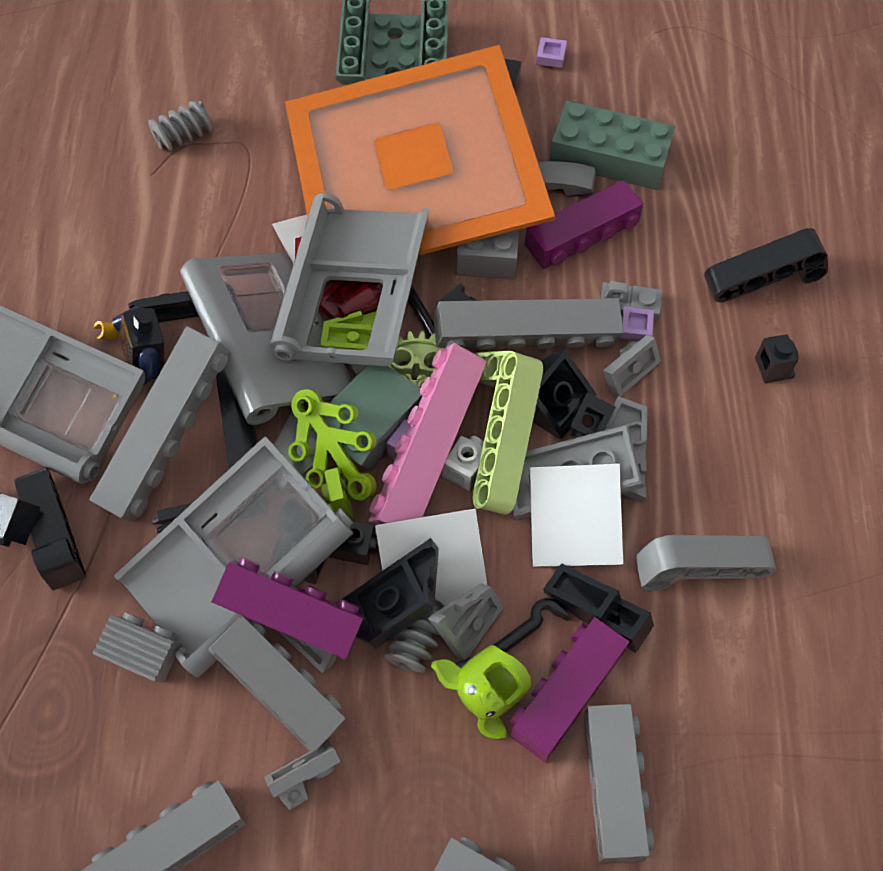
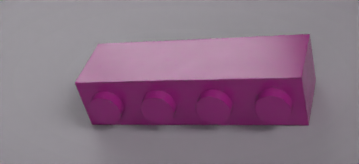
M623 180L555 213V220L526 227L524 245L542 269L551 265H558L567 257L576 253H583L590 246L600 241H607L614 234L636 226L640 221L644 204Z
M240 557L239 562L235 560L228 562L211 603L343 659L347 658L364 615L358 613L359 606L340 599L339 603L336 604L325 599L326 592L307 585L305 590L292 585L293 578L280 572L274 571L272 576L259 571L260 564L247 558Z
M596 617L593 618L588 626L584 623L580 625L571 639L575 643L568 653L564 650L559 653L551 665L555 669L548 680L544 677L539 680L531 692V695L535 697L527 708L521 705L510 720V723L514 725L510 737L543 762H546L625 653L629 644L627 639Z

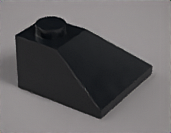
M560 349L541 360L543 375L533 418L535 424L559 439H562L569 431L566 427L579 403L581 395L588 392L597 396L565 349Z

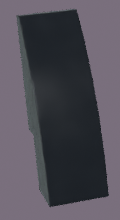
M562 563L543 588L544 593L553 600L558 601L566 610L589 625L593 618L596 617L629 641L627 648L637 653L654 627L651 612L622 599L618 590Z

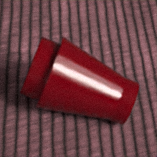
M364 283L344 302L337 305V310L342 318L361 311L363 315L377 311L381 292L374 283L369 285Z

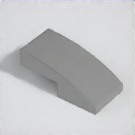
M562 161L538 162L546 190L563 189L566 196L593 193L597 172L595 167Z

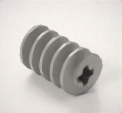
M200 100L198 101L199 105L194 101L189 102V110L184 105L180 106L178 109L179 114L174 110L169 111V119L163 114L159 115V124L154 119L148 120L151 133L161 150L162 145H165L170 151L173 150V140L179 146H182V136H185L190 142L193 141L192 132L194 131L199 137H202L203 127L209 133L213 132L208 112Z
M435 599L434 610L394 636L396 641H392L388 646L390 653L385 654L383 657L391 664L408 672L425 673L426 668L419 661L420 659L427 661L432 659L431 654L425 649L426 647L436 649L438 643L431 637L432 635L440 636L428 619L433 613L443 608L444 605Z

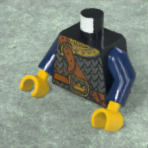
M135 306L114 317L112 323L97 321L94 324V329L102 330L101 334L96 337L97 339L115 340L119 331L127 363L145 372L143 387L152 379L158 378L164 367V340L154 309ZM116 395L114 400L120 401L121 398Z

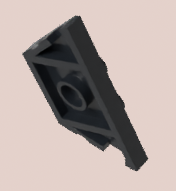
M431 538L342 598L359 606L358 613L364 615L356 638L377 649L434 610L439 548Z

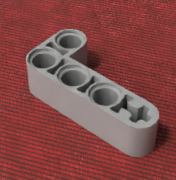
M666 535L651 541L635 556L641 587L644 591L665 589L678 579H757L770 576L777 571L769 539L766 536Z

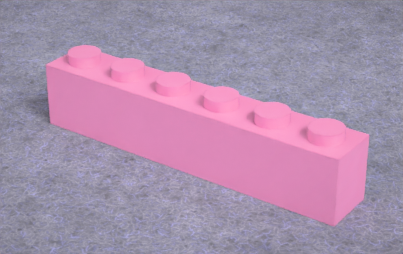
M455 343L438 350L432 361L434 370L431 377L426 378L421 386L420 394L422 398L419 405H416L409 414L407 423L410 426L407 433L402 435L396 444L395 452L397 456L394 463L390 464L384 472L382 482L385 484L382 491L374 497L370 505L369 512L372 514L368 521L369 523L379 525L423 517L485 368L486 360Z

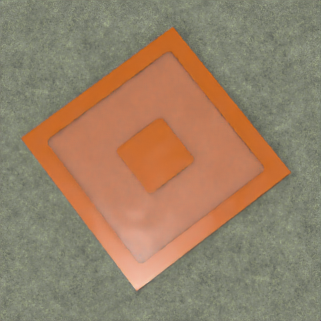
M500 45L285 101L307 217L313 198L319 193H328L340 199L344 210L420 213L423 211V208H429L419 255L555 220V214ZM325 202L327 209L335 208L331 203Z

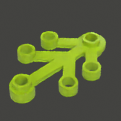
M311 389L298 391L291 402L292 412L298 419L296 440L288 449L289 457L293 461H303L309 458L311 448L308 441L312 425L317 433L313 469L309 470L306 474V480L316 489L321 488L322 484H326L324 471L327 470L330 453L348 480L347 490L350 496L356 500L372 497L377 489L376 480L369 473H359L340 443L354 445L359 451H369L376 446V436L371 431L355 432L330 427L322 416L336 417L342 424L353 423L358 418L357 407L350 403L337 405L323 402L319 394ZM304 400H306L309 405L307 411H305L303 407ZM345 408L350 410L349 419L344 417ZM363 435L367 436L369 440L367 447L362 444L361 439ZM298 446L303 450L301 457L297 454ZM315 473H318L320 476L319 484L314 480ZM357 481L362 485L361 493L356 489Z

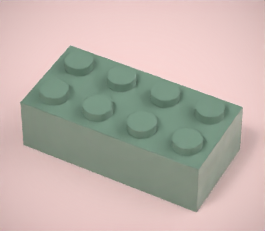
M566 100L552 140L550 161L572 162L596 168L597 176L618 181L624 180L626 183L658 190L675 125Z

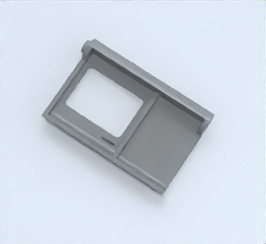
M328 193L315 195L269 345L275 357L284 361L294 359L372 366L391 365L394 362L429 208H423V211L420 213L344 210L340 199ZM325 202L331 203L335 208L327 209ZM346 280L383 284L366 349L350 350L333 347H311L308 345L327 281Z

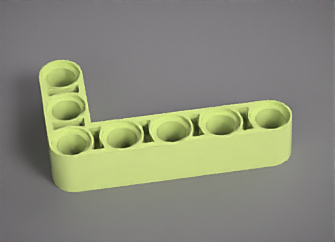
M513 351L478 352L474 354L487 361L479 383L495 387L472 499L474 506L478 509L507 515L513 510L517 499L543 375V364L538 359Z

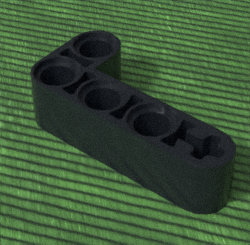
M806 228L717 263L705 271L704 277L714 300L721 303L796 274L800 275L804 283L816 282L828 272V255L815 229Z
M44 467L14 479L20 500L40 507L31 530L36 547L31 553L40 576L53 591L86 578L85 568L49 469Z

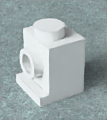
M461 435L446 459L442 469V477L470 491L476 481L484 441L476 436H470L467 439Z

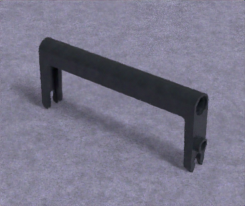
M227 287L230 296L236 306L234 291L231 288ZM188 291L172 294L164 293L159 296L143 298L129 303V308L140 306L142 308L154 309L158 323L199 317ZM224 370L217 373L216 382L230 469L258 443L255 425L247 423ZM265 488L229 521L255 517L265 513L268 510ZM192 503L158 510V517L152 519L153 525L162 524V526L157 528V533L162 532Z

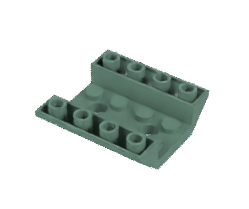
M343 0L336 80L345 86L447 59L449 0H422L421 15L370 14V0ZM400 36L399 39H391L390 37Z

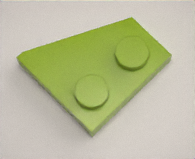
M358 311L344 318L324 321L320 347L350 350L366 349L376 311L365 315Z
M340 467L324 471L326 484L321 485L324 500L335 512L341 508L352 521H355L347 490L346 477Z

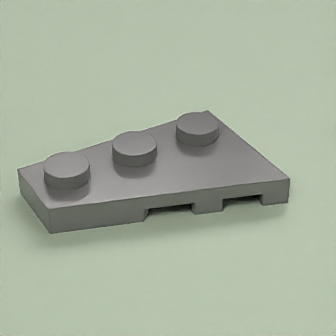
M617 396L613 405L616 408L605 430L628 424L644 486L643 488L621 494L644 503L646 499L647 406Z

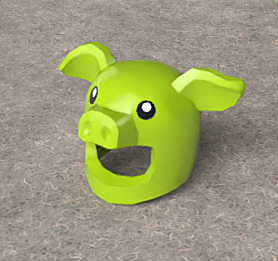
M489 645L480 651L461 668L446 659L432 662L431 667L436 672L443 686L457 690L462 703L478 717L477 727L479 732L492 739L506 738L508 732L499 716L512 708L530 690L531 678L525 666L515 657L494 645Z

